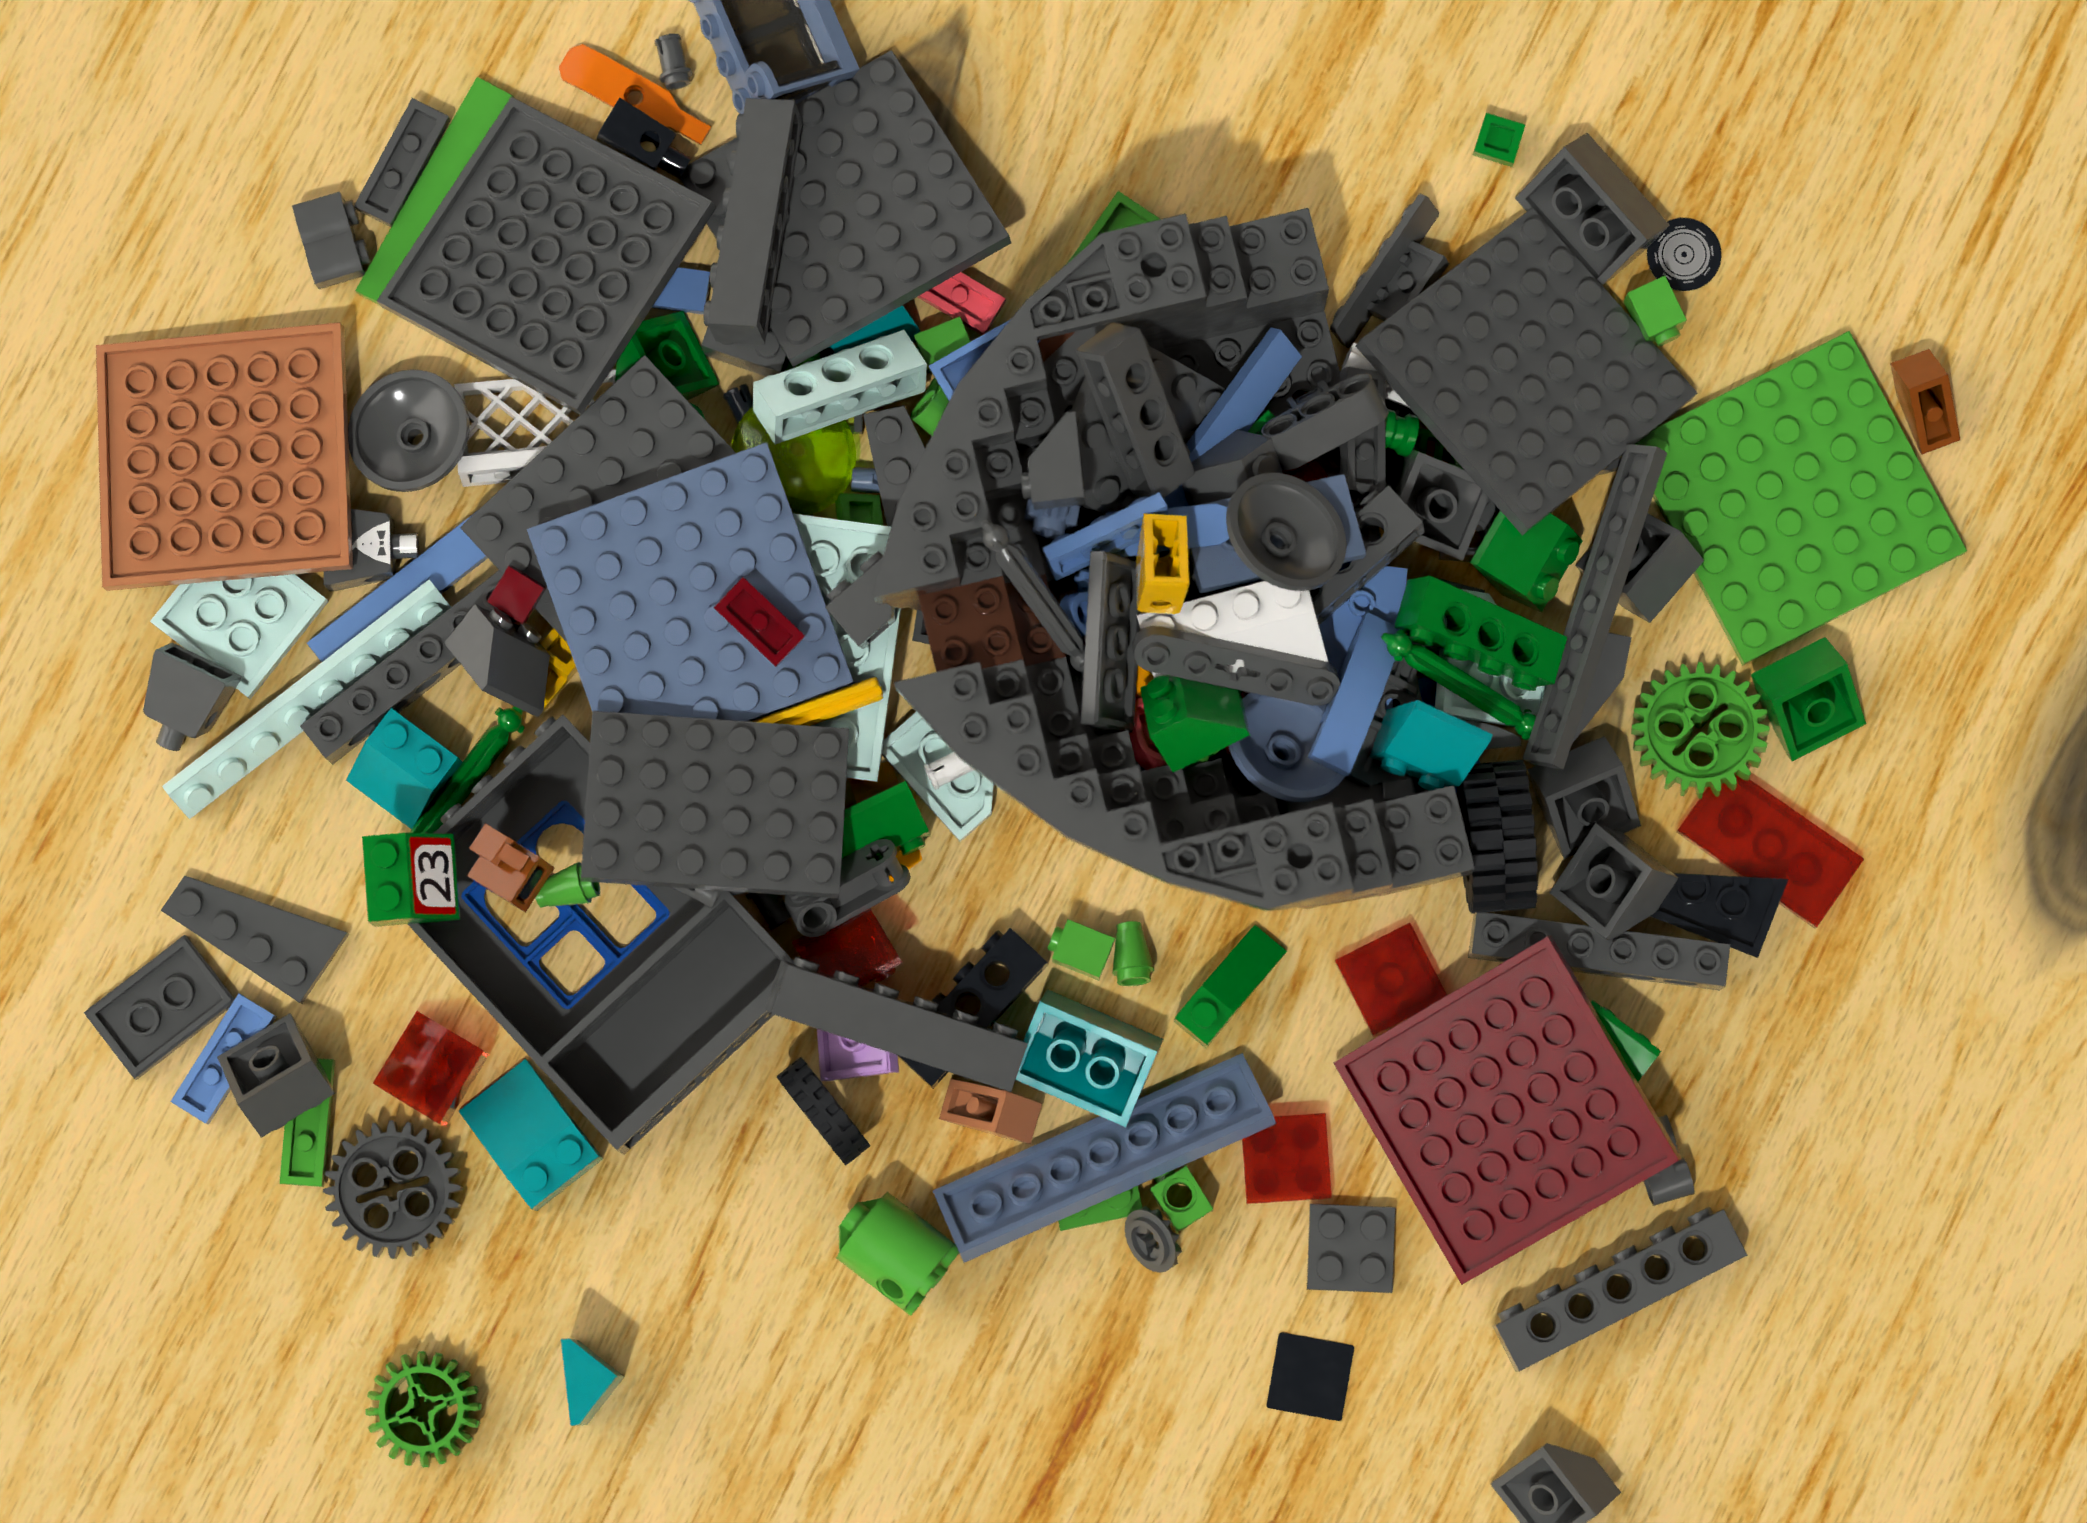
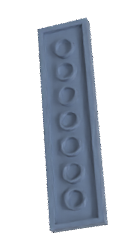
M1243 1053L1138 1099L1126 1127L1099 1116L933 1190V1193L960 1256L965 1263L1276 1124V1121Z

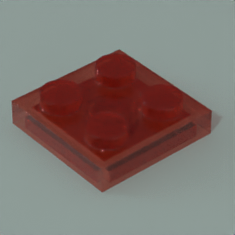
M1411 923L1334 961L1372 1037L1407 1020L1447 996Z
M1326 1113L1274 1116L1275 1125L1242 1139L1246 1205L1332 1198Z

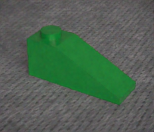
M1254 925L1175 1016L1174 1023L1204 1048H1207L1287 951L1259 927Z

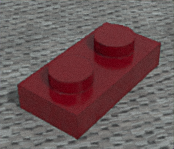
M744 577L714 607L775 667L806 637Z

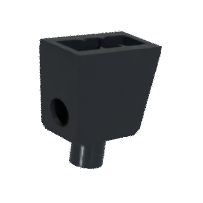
M620 97L596 138V141L649 169L656 172L659 167L678 179L681 178L692 159L671 146L676 136L672 130ZM645 141L651 142L656 147V150L648 152L641 147L640 143Z

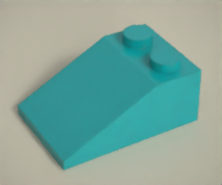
M524 1059L459 1110V1113L504 1175L534 1211H538L603 1160V1157L527 1059Z

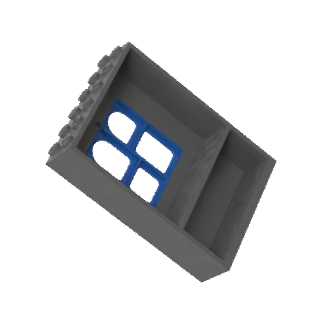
M561 715L557 720L552 716L538 727L534 733L538 738L526 749L520 745L504 759L503 763L506 767L495 777L489 774L472 789L475 796L463 807L459 803L451 807L440 819L443 825L434 832L438 834H454L460 920L408 924V926L618 1152L625 1155L774 1016V1014L765 1009L780 962L781 960L790 963L794 961L729 891H722L715 906L711 909L708 905L671 887L631 885L655 910L656 919L625 948L615 946L578 904L556 906L559 910V918L529 946H521L513 939L486 907V888L467 876L479 858V855L469 848L485 823L536 854L538 838L544 830L552 825H572L584 834L590 742L564 715ZM575 930L580 932L605 960V965L576 994L569 996L541 969L540 959L565 935Z

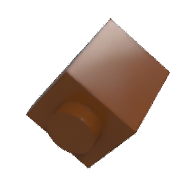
M1930 349L1890 363L1896 395L1919 452L1925 454L1960 441L1949 376Z

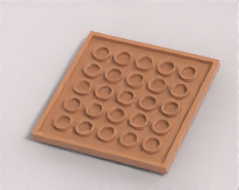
M341 322L96 345L102 587L106 591L353 569L345 332Z

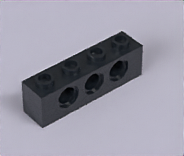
M1011 928L1004 935L998 930L981 948L986 954L976 965L969 961L953 978L957 985L947 996L940 992L934 997L932 1001L940 1004L938 1012L953 1016L958 1000L964 995H974L981 1002L980 1010L975 1015L979 1017L977 1024L991 1028L994 1022L1005 1013L1045 970L1048 962ZM993 964H1002L1010 972L1009 979L1001 986H993L985 979L986 970ZM898 1055L932 1089L949 1073L948 1071Z

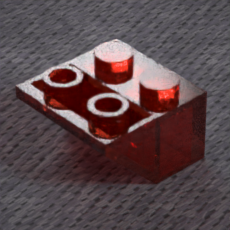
M871 908L831 929L825 935L819 937L802 936L792 942L801 958L820 964L818 972L833 977L835 970H840L859 977L858 985L864 986L872 980L880 982L889 978L895 973V967L903 963Z
M416 1011L373 1084L446 1127L490 1054Z

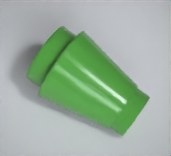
M577 862L549 876L536 896V901L540 908L591 903L592 898L600 896L599 882L581 881L582 864Z
M1128 921L1117 924L1112 974L1117 976V984L1121 986H1139L1149 983L1151 981L1150 973L1154 971L1144 932L1142 931V923Z

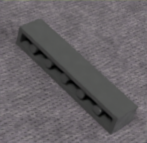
M746 98L744 112L737 116L736 135L739 139L737 151L731 152L729 162L730 174L732 175L731 188H726L723 195V209L726 213L725 223L720 225L717 230V248L720 250L718 263L712 264L710 271V284L713 288L711 301L705 302L703 313L704 324L709 326L716 342L763 345L766 342L803 121L795 100Z
M795 956L793 963L781 960L765 1009L771 1014L1009 1092L1012 1091L1028 1043L1017 1038L1019 1030L994 1022L992 1029L978 1025V1016L957 1009L954 1010L953 1016L938 1012L940 1004L922 997L915 996L913 1003L899 999V990L879 983H875L873 990L858 985L859 977L840 970H835L833 977L818 972L820 964Z

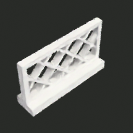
M616 369L609 372L603 383H615ZM515 379L454 384L464 403L466 395L483 394L492 401L478 418L468 411L469 421L472 422L468 440L478 429H481L494 442L485 452L468 453L467 442L465 451L457 463L458 474L463 487L508 483L552 442L548 436L561 421L568 426L573 422L567 416L571 410L565 406L559 410L545 399L546 396ZM524 390L533 399L518 414L505 404L504 401L513 391ZM501 392L497 397L493 394ZM593 399L589 403V406H591L595 402ZM539 404H542L555 415L541 432L525 420ZM498 407L514 419L500 435L484 424ZM522 425L536 437L526 448L515 449L506 440ZM542 442L547 445L539 447ZM502 446V447H503L504 449H506V450H498V449Z

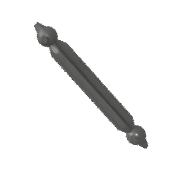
M984 520L982 526L985 546L995 551L996 561L1063 653L1070 655L1072 667L1077 671L1084 672L1085 646H1083L1082 635L1016 544L1009 542L1007 530L1001 525H994L988 520Z

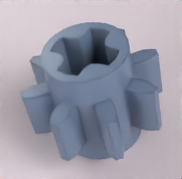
M1028 499L1024 519L1034 521L1032 531L1035 534L1055 539L1063 535L1065 530L1073 531L1074 526L1077 525L1080 506L1034 510L1032 500Z

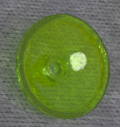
M751 407L742 417L734 432L731 448L736 453L767 442L794 514L812 515L826 509L837 500L840 493L846 490L852 479V471L856 464V446L853 434L846 420L774 444L754 413L753 407ZM791 444H802L805 449L804 455L795 456L791 452Z

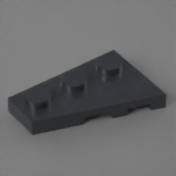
M1674 873L1678 880L1656 913L1652 914L1651 917L1717 943L1730 944V948L1758 958L1788 879Z

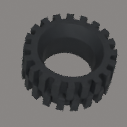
M1524 761L1477 763L1472 767L1461 785L1457 787L1456 793L1475 867L1471 875L1463 876L1469 912L1482 913L1536 908L1538 890L1536 872H1538L1537 848L1534 835L1535 824L1534 815H1532L1531 793H1529V779Z

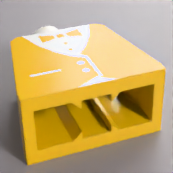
M1144 514L1136 557L1137 610L1145 613H1180L1189 585L1187 516ZM1157 546L1167 547L1170 550L1169 554L1158 558L1159 555H1156Z

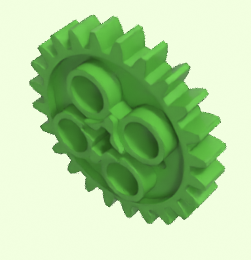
M1698 662L1696 672L1690 674L1686 665L1681 664L1679 677L1677 678L1669 670L1664 672L1665 685L1656 680L1651 681L1650 689L1654 696L1648 693H1641L1639 701L1646 708L1634 709L1633 717L1641 721V723L1632 725L1631 734L1642 738L1634 742L1633 750L1646 751L1640 758L1639 764L1641 766L1654 765L1650 775L1652 780L1662 774L1666 776L1664 789L1668 790L1676 782L1680 784V796H1685L1689 787H1695L1698 799H1702L1705 787H1710L1713 794L1718 797L1722 783H1725L1728 788L1734 791L1737 786L1736 775L1748 781L1751 772L1747 765L1756 768L1760 766L1761 758L1754 752H1766L1768 743L1759 738L1768 736L1770 727L1758 723L1766 719L1767 710H1754L1760 702L1761 696L1755 694L1747 697L1746 693L1750 682L1745 681L1738 686L1735 685V671L1730 672L1726 678L1720 677V665L1716 664L1711 674L1705 673L1703 663ZM1693 695H1704L1709 699L1711 705L1704 709H1698L1691 705L1689 698ZM1721 705L1728 707L1726 711L1720 713L1710 722L1707 735L1703 732L1698 733L1680 755H1673V750L1679 748L1690 739L1693 726L1698 729L1703 727ZM1664 723H1674L1680 728L1681 733L1676 737H1667L1661 733L1659 727ZM1731 723L1740 729L1741 734L1735 738H1729L1722 735L1719 727L1723 724ZM1694 752H1704L1711 758V763L1706 766H1697L1692 763L1689 756Z

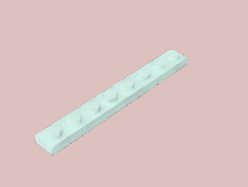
M429 579L162 787L184 814L191 819L302 733L301 724L444 614L451 606Z

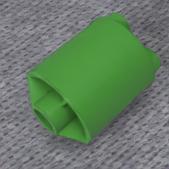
M888 1191L879 1199L865 1202L858 1201L838 1227L839 1253L836 1258L910 1316L923 1302L931 1288L934 1289L947 1272L948 1267L959 1254L955 1243Z

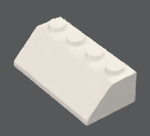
M1262 581L1185 602L1182 605L1181 612L1177 614L1144 613L1137 615L1140 630L1150 626H1161L1329 663L1310 590L1291 591ZM1237 660L1234 665H1229L1230 672H1236L1239 667H1244L1243 660ZM1152 672L1154 678L1165 675Z

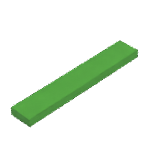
M479 77L475 79L355 290L357 294L379 305L377 299L513 95Z

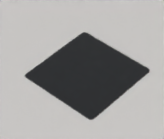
M1279 1333L1266 1404L1267 1408L1341 1421L1354 1346L1288 1333Z

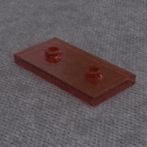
M1736 775V789L1732 791L1725 783H1722L1718 797L1713 794L1710 787H1707L1702 799L1696 802L1676 832L1740 877L1788 879L1779 904L1816 929L1864 861V858L1750 779L1746 781Z

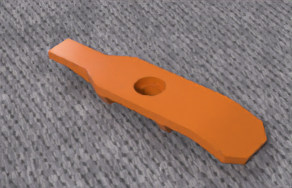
M583 44L570 48L559 65L561 79L564 82L588 93L611 107L615 106L619 97L628 102L627 97L630 92H641L643 100L641 103L633 105L634 107L665 127L691 139L699 145H702L711 130V126L682 111L668 90Z

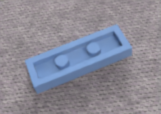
M1160 492L1150 497H1140L1134 500L1127 508L1112 515L1100 516L1093 520L1089 526L1073 534L1060 535L1050 545L1043 547L1048 567L1054 579L1057 581L1089 566L1090 551H1105L1114 554L1139 542L1144 514L1169 515L1167 505Z
M238 994L170 1102L209 1125L231 1090L217 1057L273 1024L277 1016L243 995Z

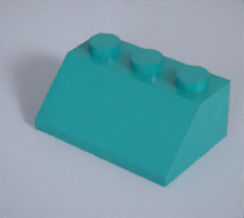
M1047 989L1037 1006L1023 1040L1028 1045L1016 1080L1126 1127L1164 1039Z

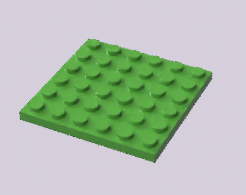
M1850 331L1657 427L1636 444L1656 446L1667 452L1653 498L1667 524L1681 531L1704 559V562L1697 568L1694 575L1742 666L1967 552Z

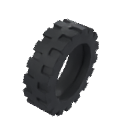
M802 1057L776 1076L845 1166L871 1146Z

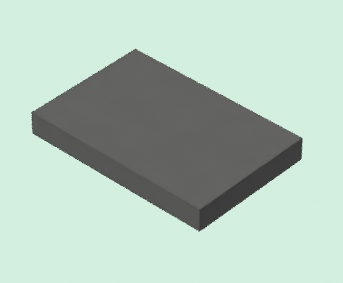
M184 935L86 1010L84 1014L131 1076L137 1080L227 1011L235 998L191 940Z

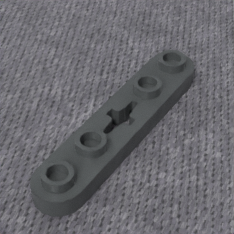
M1161 626L1146 627L1136 634L1132 643L1136 663L1147 671L1312 706H1322L1330 703L1340 686L1337 671L1328 662ZM1237 660H1243L1244 667H1239L1236 672H1230L1229 665H1234Z

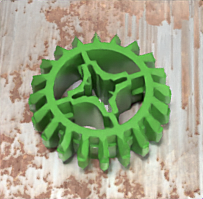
M425 1351L418 1352L417 1365H413L412 1359L408 1354L402 1355L401 1363L404 1369L400 1371L394 1363H388L386 1369L392 1378L388 1380L381 1375H377L374 1381L384 1387L382 1393L369 1391L367 1395L371 1400H379L378 1408L370 1407L365 1410L367 1416L379 1415L380 1422L373 1423L368 1427L369 1431L374 1433L384 1430L385 1435L376 1442L377 1446L382 1448L392 1441L394 1446L389 1452V1457L396 1459L405 1450L404 1464L408 1466L413 1465L417 1454H420L422 1467H430L432 1453L435 1454L439 1464L447 1463L444 1449L448 1448L452 1454L459 1456L462 1450L455 1441L459 1438L463 1442L471 1443L474 1439L471 1434L464 1431L466 1425L470 1427L480 1426L479 1420L468 1418L469 1410H482V1403H469L468 1396L479 1393L478 1386H470L464 1389L462 1384L470 1379L471 1373L464 1371L457 1377L453 1375L459 1365V1362L454 1359L447 1364L445 1369L442 1368L444 1355L441 1353H435L431 1365L428 1364V1356ZM418 1374H434L446 1381L453 1391L433 1396L428 1393L425 1385L421 1383ZM406 1380L409 1386L407 1387L409 1394L408 1403L403 1409L391 1415L393 1395L397 1388ZM420 1397H425L424 1402L438 1403L443 1401L442 1404L434 1406V1409L428 1412V1422H423V1416L405 1417V1415L414 1412V1409L420 1406ZM457 1404L456 1421L450 1432L442 1439L439 1433L441 1431L439 1417L445 1409ZM410 1422L416 1423L420 1426L423 1434L427 1436L430 1445L423 1446L409 1442L398 1433L395 1427Z

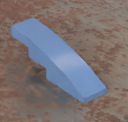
M1369 612L1364 613L1338 672L1340 686L1330 703L1327 704L1320 720L1322 725L1307 757L1345 777L1350 774L1395 661L1394 657L1389 654L1387 645L1381 636L1383 633L1395 634L1399 629L1395 628V625Z

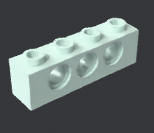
M905 330L890 335L881 336L876 340L853 348L843 349L836 354L816 361L806 362L793 369L775 375H768L761 380L753 382V411L773 443L778 444L925 392L927 363Z

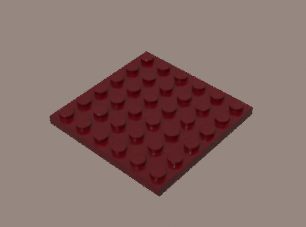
M1551 935L1333 1063L1461 1285L1682 1159Z

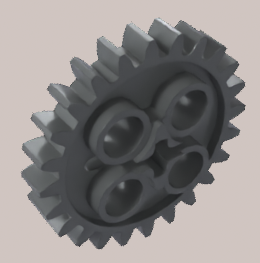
M389 1120L387 1132H383L377 1123H372V1136L370 1137L361 1130L355 1131L359 1143L354 1146L349 1142L343 1141L342 1145L348 1154L345 1158L332 1155L331 1158L340 1167L338 1171L325 1172L327 1177L335 1180V1186L323 1189V1193L335 1196V1201L327 1205L325 1209L331 1212L338 1211L340 1214L333 1221L332 1226L337 1228L346 1225L348 1229L344 1233L343 1239L349 1241L358 1236L359 1240L356 1249L359 1251L365 1250L370 1243L373 1244V1256L378 1258L385 1247H388L391 1259H397L400 1247L404 1248L408 1256H414V1244L417 1242L424 1249L429 1250L431 1248L428 1239L430 1234L441 1239L445 1237L439 1228L441 1222L452 1225L455 1223L452 1217L447 1214L448 1208H461V1204L451 1199L452 1193L463 1190L462 1186L451 1183V1178L460 1174L461 1171L458 1168H447L446 1166L454 1157V1154L447 1152L440 1155L438 1151L444 1141L438 1138L428 1144L427 1140L430 1131L425 1128L416 1137L413 1136L414 1126L410 1122L406 1123L402 1132H398L396 1121ZM406 1152H413L418 1158V1167L410 1175L400 1173L397 1164L399 1157ZM365 1164H372L377 1170V1179L369 1187H362L357 1181V1172ZM424 1176H428L430 1180L428 1184L398 1191V1199L395 1201L392 1197L383 1195L364 1203L357 1202V1197L360 1195L389 1188L390 1179L398 1184L409 1183ZM424 1192L430 1201L429 1209L421 1216H414L409 1209V1201L414 1194ZM383 1204L389 1213L388 1221L384 1226L374 1228L368 1221L369 1211L372 1207Z

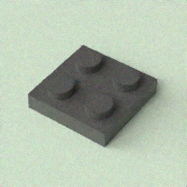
M1310 1204L1307 1290L1392 1293L1395 1207Z

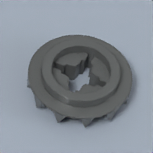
M1144 1206L1128 1215L1125 1222L1126 1240L1131 1252L1144 1267L1158 1273L1166 1272L1178 1264L1177 1257L1182 1250L1176 1241L1180 1235L1172 1231L1170 1227L1171 1220H1163L1159 1209L1151 1211L1147 1206Z

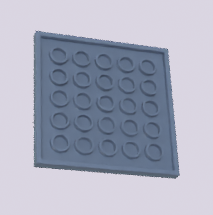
M767 442L527 529L592 711L750 721L854 683L831 617L825 608L826 604ZM742 577L806 636L777 667L714 609L719 601Z

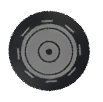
M1677 218L1668 221L1670 226L1647 248V261L1652 274L1656 279L1666 276L1671 288L1674 290L1691 291L1703 287L1713 279L1720 267L1722 254L1719 240L1714 232L1700 221L1690 218Z

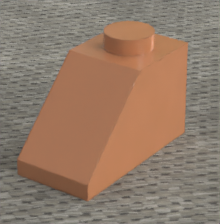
M950 1079L939 1119L1001 1138L1031 1144L1042 1103L1008 1091Z

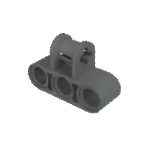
M1361 373L1351 376L1330 388L1324 380L1317 382V388L1297 399L1289 397L1286 399L1289 410L1268 421L1263 426L1261 432L1263 436L1272 439L1281 469L1288 471L1312 461L1377 426L1385 420L1388 410L1372 376L1368 373Z

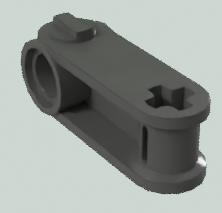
M879 839L842 858L839 898L785 895V905L798 931L807 937L825 935L831 929L903 890L908 885L911 876L908 868L899 863L894 843L888 839ZM877 853H880V854H881V856H882V859H881V860H879V859L877 858V856H876ZM890 874L894 878L893 882H891L888 878Z

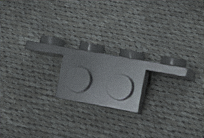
M1420 193L1415 201L1405 209L1402 219L1392 235L1382 243L1376 259L1369 269L1359 277L1356 288L1345 305L1341 306L1335 313L1330 330L1342 345L1350 348L1371 316L1385 321L1439 280L1450 264L1445 256L1420 244L1439 216L1438 210L1428 196Z

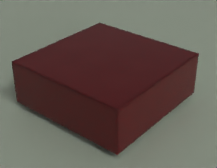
M509 565L487 602L518 622L525 624L547 587L514 566Z

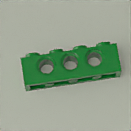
M1432 576L1414 578L1407 581L1394 626L1408 633L1412 642L1426 646L1436 645L1444 649L1443 654L1459 661H1466L1468 659L1478 664L1477 669L1493 676L1504 675L1512 679L1511 684L1513 686L1528 691H1535L1539 686L1555 684L1567 641V636ZM1444 614L1446 615L1448 622L1447 627L1444 623ZM1479 630H1480L1481 635H1482V641H1481V642H1480L1479 636H1478ZM1513 645L1516 650V657L1513 654Z

